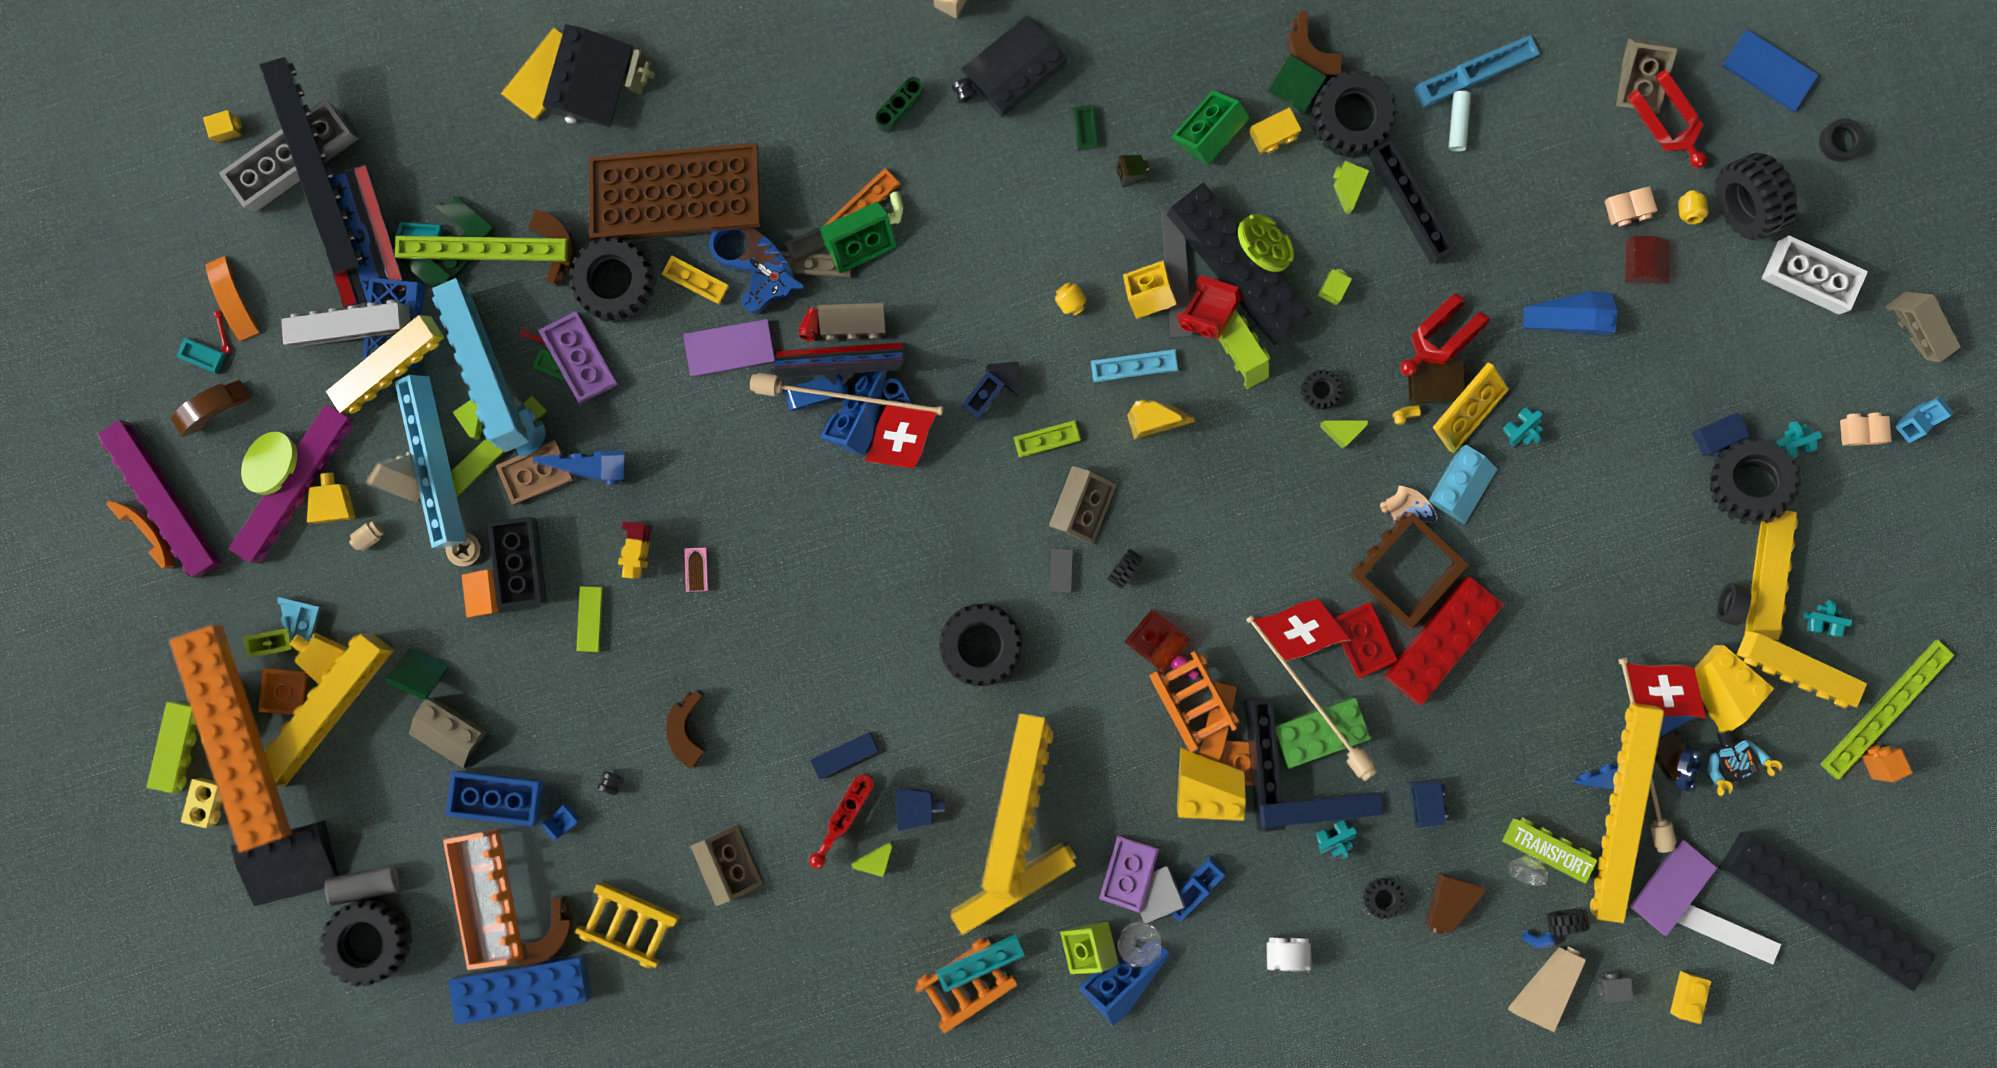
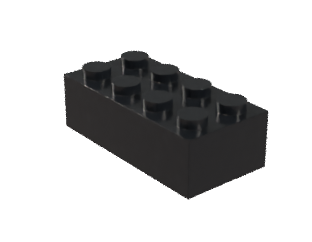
M523 517L487 522L498 609L546 604L547 597L537 518Z

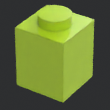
M1332 269L1317 296L1337 305L1341 301L1352 278L1348 277V274L1343 270Z

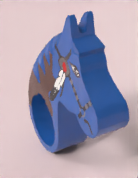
M753 228L715 230L712 232L709 239V248L717 262L723 267L753 274L750 281L751 289L742 297V305L749 313L760 314L774 300L788 299L793 291L805 290L804 286L795 280L793 272L782 254L771 241ZM732 231L744 234L747 237L749 249L740 258L725 260L718 256L717 244L724 234Z

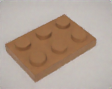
M556 440L540 446L536 451L521 458L516 456L496 465L512 505H517L574 480L570 473L533 463L534 456L563 455Z

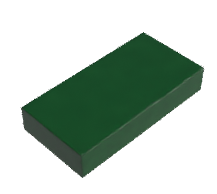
M1094 105L1073 107L1077 150L1099 148Z

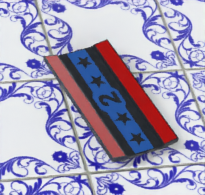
M367 165L333 175L334 179L331 180L333 188H338L342 199L338 201L340 208H345L349 221H345L347 228L352 229L356 241L353 242L355 250L359 249L363 258V262L360 263L362 269L339 276L333 274L343 308L367 302L369 277L404 281L398 260L395 258V251ZM382 283L375 284V292L379 297L388 291ZM400 285L394 292L399 293L407 290L406 286Z
M904 343L779 350L775 353V361L771 368V373H775L780 378L824 375L834 385L837 384L836 376L841 375L843 377L842 384L844 385L857 372L897 370L903 364Z

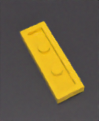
M672 255L662 272L664 277L720 305L729 288V285Z

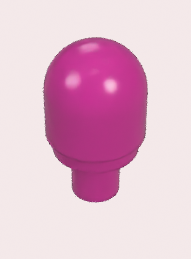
M1177 655L1171 660V668L1174 670L1189 662V660L1184 656ZM1193 669L1182 676L1188 675L1195 680L1199 673Z

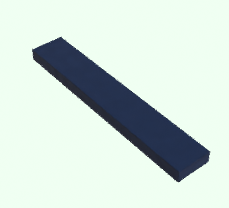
M1381 793L1260 805L1261 827L1263 828L1383 815Z

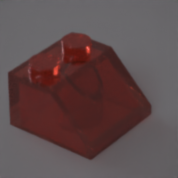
M1634 235L1626 240L1625 283L1669 284L1670 241L1657 236Z
M1151 609L1124 643L1157 670L1164 673L1190 639L1177 627Z

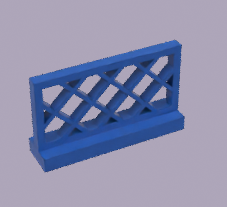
M369 277L367 304L380 303L383 305L384 302L382 300L391 294L395 300H400L401 304L405 302V305L409 306L411 322L418 315H422L425 284ZM376 283H382L388 290L380 297L375 292ZM400 285L407 286L406 295L400 300L394 290ZM390 334L382 335L377 340L374 337L364 338L362 362L370 356L372 348L375 346L377 349L380 348L379 343L386 337L391 339L392 336ZM418 362L410 365L407 369H418Z

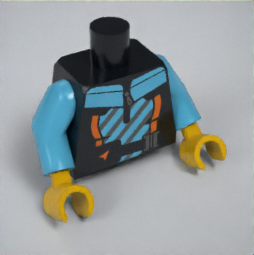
M1729 730L1716 734L1721 745L1710 749L1711 755L1709 756L1707 771L1715 785H1718V795L1723 796V788H1726L1728 793L1731 794L1733 790L1731 783L1764 770V766H1767V773L1770 776L1775 775L1771 767H1776L1779 771L1782 770V765L1779 761H1771V757L1751 741L1742 738L1733 739Z

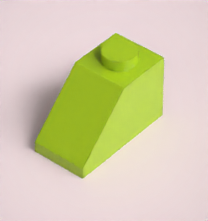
M1347 161L1341 167L1337 166L1333 178L1336 179L1333 186L1344 212L1350 214L1354 209L1369 170Z

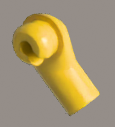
M1419 405L1410 406L1395 411L1393 413L1395 424L1402 425L1405 424L1406 418L1420 416Z

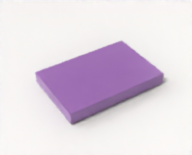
M1117 836L1099 899L1141 913L1160 849Z

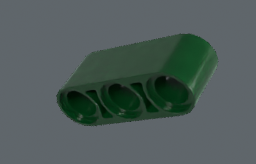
M909 77L877 111L875 120L880 131L886 133L892 131L922 98L924 90L922 81L919 78ZM911 86L919 87L916 93H911L908 89ZM897 101L905 103L904 107L900 109L894 107V104ZM886 116L891 119L888 124L880 123L882 117Z

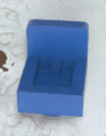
M567 802L550 818L545 820L541 826L553 840H557L582 818Z

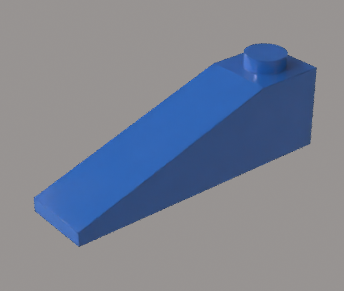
M1590 291L1524 307L1523 328L1603 336L1616 332L1617 308L1612 293Z
M887 370L865 372L855 385L856 391L853 395L881 399ZM844 399L842 402L844 406L838 414L833 413L820 438L848 452L864 456L873 438L880 404Z
M624 451L594 452L591 456L575 453L569 455V457H565V455L533 457L534 464L595 481L606 482V485H619V481L624 479Z
M1154 940L1132 952L1131 956L1121 962L1118 960L1119 965L1104 972L1094 973L1079 987V990L1095 1009L1115 1026L1131 1010L1170 954Z

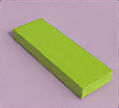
M1075 420L1013 437L1019 458L1081 441Z
M580 586L576 651L600 652L603 587Z

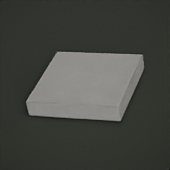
M1169 866L1156 870L1152 874L1142 912L1140 913L1144 924L1185 908Z

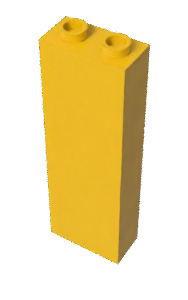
M1063 842L1027 863L1025 872H1021L1020 881H1022L1021 893L1017 894L1016 900L990 895L987 891L983 890L951 909V918L962 935L1075 867L1074 860L1077 858L1069 845L1065 847Z

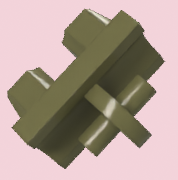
M634 49V53L631 54L628 64L629 72L625 75L623 86L635 94H641L643 85L647 84L648 78L654 79L656 74L650 70L652 64L649 62L651 58L642 54L640 50Z

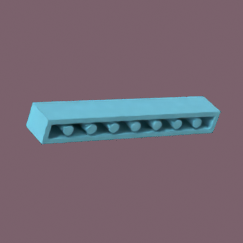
M408 375L395 381V386L432 548L453 547L466 542V536L429 376Z

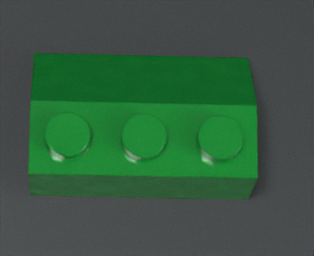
M1212 90L1171 138L1194 159L1209 165L1250 117L1238 100Z
M877 201L820 227L824 244L840 274L896 248L888 214Z

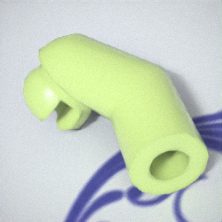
M893 192L890 194L894 213H888L890 224H898L902 218L903 203L900 193Z

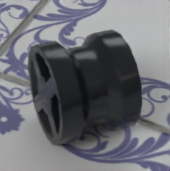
M969 77L961 79L951 86L953 92H956L958 95V103L967 102L977 96L976 90L971 86L972 81Z
M604 771L602 774L603 780L598 784L597 788L606 793L618 795L619 784L623 783L624 778Z

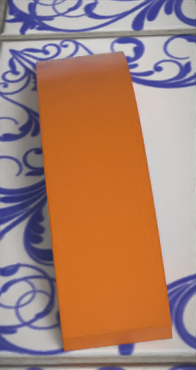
M227 256L205 264L216 300L237 339L242 342L260 334L254 317L248 312L233 278L235 274Z
M114 501L106 503L119 520H132L154 545L148 553L162 569H172L175 567L170 546L160 536L158 532L160 529L145 514L129 505Z
M1215 682L1231 712L1237 687ZM1219 705L1209 710L1205 727L1225 717ZM1229 725L1203 738L1198 754L1219 762Z

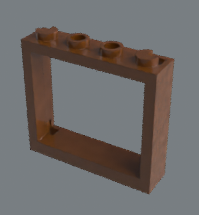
M1406 512L1396 518V524L1391 530L1387 529L1380 538L1382 540L1377 546L1373 545L1366 552L1368 556L1363 561L1360 560L1355 564L1350 577L1405 628L1412 629L1469 564L1413 512ZM1412 523L1453 562L1409 612L1405 614L1365 577V574Z

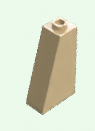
M1559 947L1511 1003L1508 1010L1555 1032L1586 960L1579 956V951L1571 947H1567V950Z

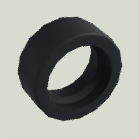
M1842 118L1832 122L1822 130L1819 136V146L1827 158L1842 162L1862 151L1866 135L1863 127L1858 122ZM1843 128L1850 133L1853 139V146L1849 151L1842 152L1833 145L1832 132L1835 129Z
M1728 583L1724 587L1718 600L1716 612L1720 622L1735 626L1743 623L1749 612L1752 599L1751 590L1748 586Z

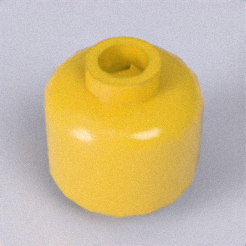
M1689 191L1679 199V216L1686 223L1698 224L1707 217L1709 210L1706 195L1698 191Z
M1068 282L1056 291L1055 301L1064 314L1073 313L1077 315L1085 309L1083 305L1086 303L1087 298L1077 284Z

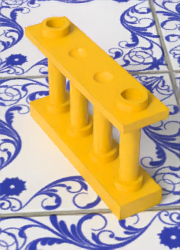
M602 881L597 883L593 892L598 894L597 897L599 899L587 926L581 925L576 929L575 933L579 934L580 938L584 941L592 942L593 940L640 961L639 964L649 969L652 967L656 968L661 960L654 956L666 928L674 927L680 916ZM612 900L618 903L617 906L619 908L605 936L594 930L606 903ZM633 909L638 912V919L625 945L614 940L626 911ZM651 917L658 920L657 924L659 925L647 952L644 953L634 949L646 920Z

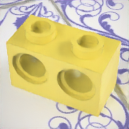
M205 778L192 779L181 819L182 823L203 828L213 827L218 823L221 816L219 810L223 801L216 781ZM207 788L211 790L210 798L206 795ZM201 809L206 813L205 819L200 816Z

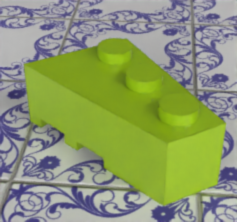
M1235 310L1219 341L1226 353L1235 362L1234 368L1236 371H1240L1244 376V386L1246 389H1249L1269 378L1270 356L1265 348L1261 349L1259 346V339L1255 332H1250L1248 329L1249 325L1243 315L1240 316Z

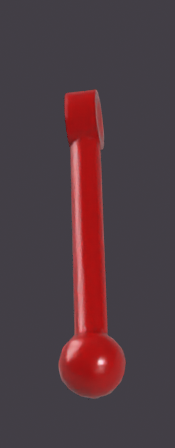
M216 310L213 315L217 318L223 344L221 351L228 354L231 352V347L227 345L221 319L222 312Z
M526 329L521 330V337L530 338L545 344L542 338L529 334V331Z

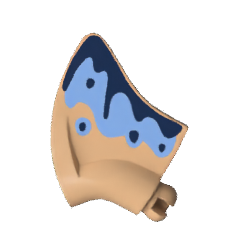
M1399 486L1394 496L1380 503L1382 512L1388 513L1390 511L1394 522L1397 517L1406 512H1413L1422 522L1437 521V515L1429 501L1421 493L1408 487Z

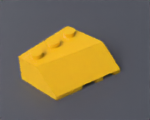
M1147 399L1135 402V405H1133L1127 415L1134 440L1196 422L1193 416L1169 403L1148 402Z
M1714 645L1694 668L1702 701L1709 711V716L1719 728V732L1725 730L1731 732L1746 722L1774 689L1725 645Z
M1180 747L1177 794L1178 817L1244 821V771L1221 762L1213 761L1203 755L1190 753L1187 749Z

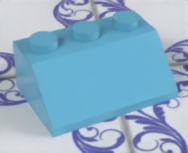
M1467 445L1462 446L1457 451L1428 501L1436 508L1465 524L1496 473L1497 468L1481 453Z

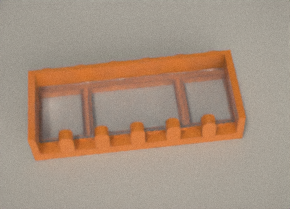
M500 829L443 840L467 969L507 965L524 959Z

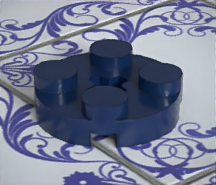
M1687 747V750H1683L1677 770L1681 771V778L1676 777V785L1679 790L1691 792L1696 790L1697 773L1700 774L1703 768V761L1699 760L1700 750Z

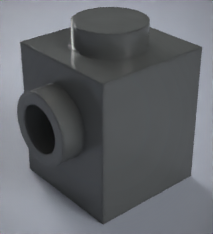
M1607 972L1605 976H1598L1599 983L1596 984V991L1600 999L1607 1003L1633 1000L1632 980L1630 977L1624 974L1619 975L1618 972Z

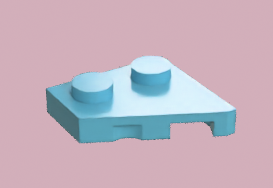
M278 597L277 601L281 606L283 615L281 617L282 625L284 628H289L291 641L297 634L308 641L315 633L322 607Z

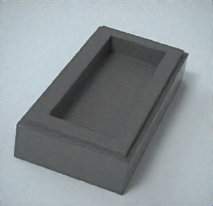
M1051 549L1049 592L1071 593L1073 550Z

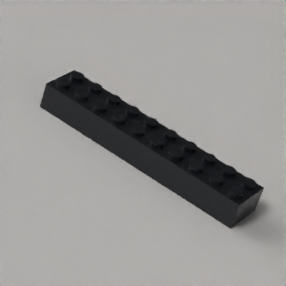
M1740 832L1718 867L1727 875L1905 989L1915 992L1937 956L1934 952L1751 834Z

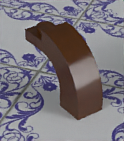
M1299 11L1292 22V31L1296 32H1290L1287 38L1289 53L1326 74L1325 81H1329L1333 77L1337 78L1341 73V54L1323 53L1312 46L1308 38V11Z
M535 209L528 227L532 233L545 238L568 240V262L552 261L545 279L549 284L558 287L560 282L562 283L565 279V268L574 269L575 265L572 262L576 257L575 243L569 231L555 217Z
M241 380L226 385L220 383L200 392L182 404L173 414L171 421L180 436L185 437L201 431L206 422L213 416L229 408L246 403L251 397Z
M695 690L693 693L690 691L682 701L685 703L683 706L678 702L674 703L666 723V736L669 747L676 758L689 769H693L707 751L692 739L688 731L689 717L704 697V694L699 690Z
M565 895L552 898V921L548 934L542 939L521 940L524 959L516 961V966L533 965L543 962L565 945L574 924V917H565L569 910L568 901H565Z

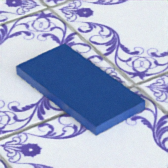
M1747 29L1743 32L1722 67L1792 112L1797 109L1818 76Z

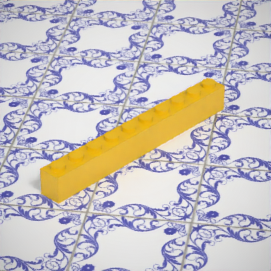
M1630 702V707L1627 708L1625 713L1627 723L1625 730L1621 734L1623 744L1622 750L1619 751L1617 756L1619 766L1613 778L1615 788L1614 793L1610 795L1609 799L1611 806L1610 815H1607L1605 821L1607 831L1606 836L1604 835L1602 838L1603 852L1602 857L1598 859L1599 874L1598 878L1596 877L1594 880L1595 895L1590 902L1591 913L1598 920L1624 923L1664 712L1657 706Z

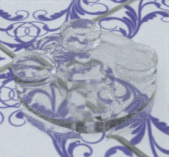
M1134 922L1122 930V934L1118 938V950L1121 957L1130 966L1143 967L1150 965L1161 955L1162 941L1155 927L1144 924V922ZM1137 940H1140L1141 942H1146V944L1143 945V948L1139 949L1134 947L1135 945H1137Z

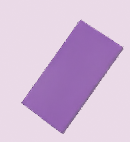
M577 311L538 330L579 405L618 385Z
M768 319L683 334L691 377L773 363L775 361Z
M1683 839L1678 841L1675 845L1676 849L1669 853L1630 905L1634 911L1663 935L1669 934L1717 869Z

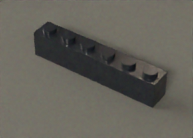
M1389 139L1373 148L1368 157L1430 264L1432 265L1450 255L1456 248L1393 140Z
M1273 698L1245 699L1257 829L1263 832L1286 830L1285 826L1261 827L1260 805L1283 803Z

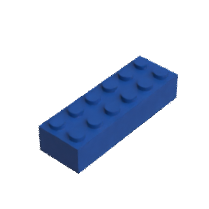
M585 954L546 960L533 965L511 966L457 975L448 980L455 1024L585 1003L591 998Z

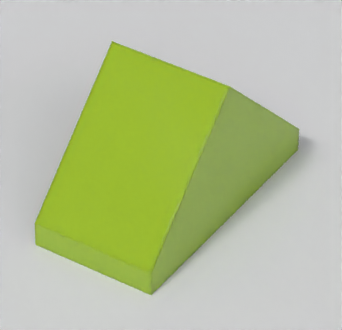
M470 400L453 413L469 437L480 440L483 422L479 420L476 414V410H478L477 404Z
M1323 421L1321 428L1341 448H1344L1368 425V421Z
M289 628L243 637L246 658L274 655L293 650L292 646L289 645L291 643Z
M890 841L851 864L853 869L883 877L893 846L892 842Z

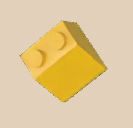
M1164 261L1123 275L1128 301L1136 319L1177 305Z

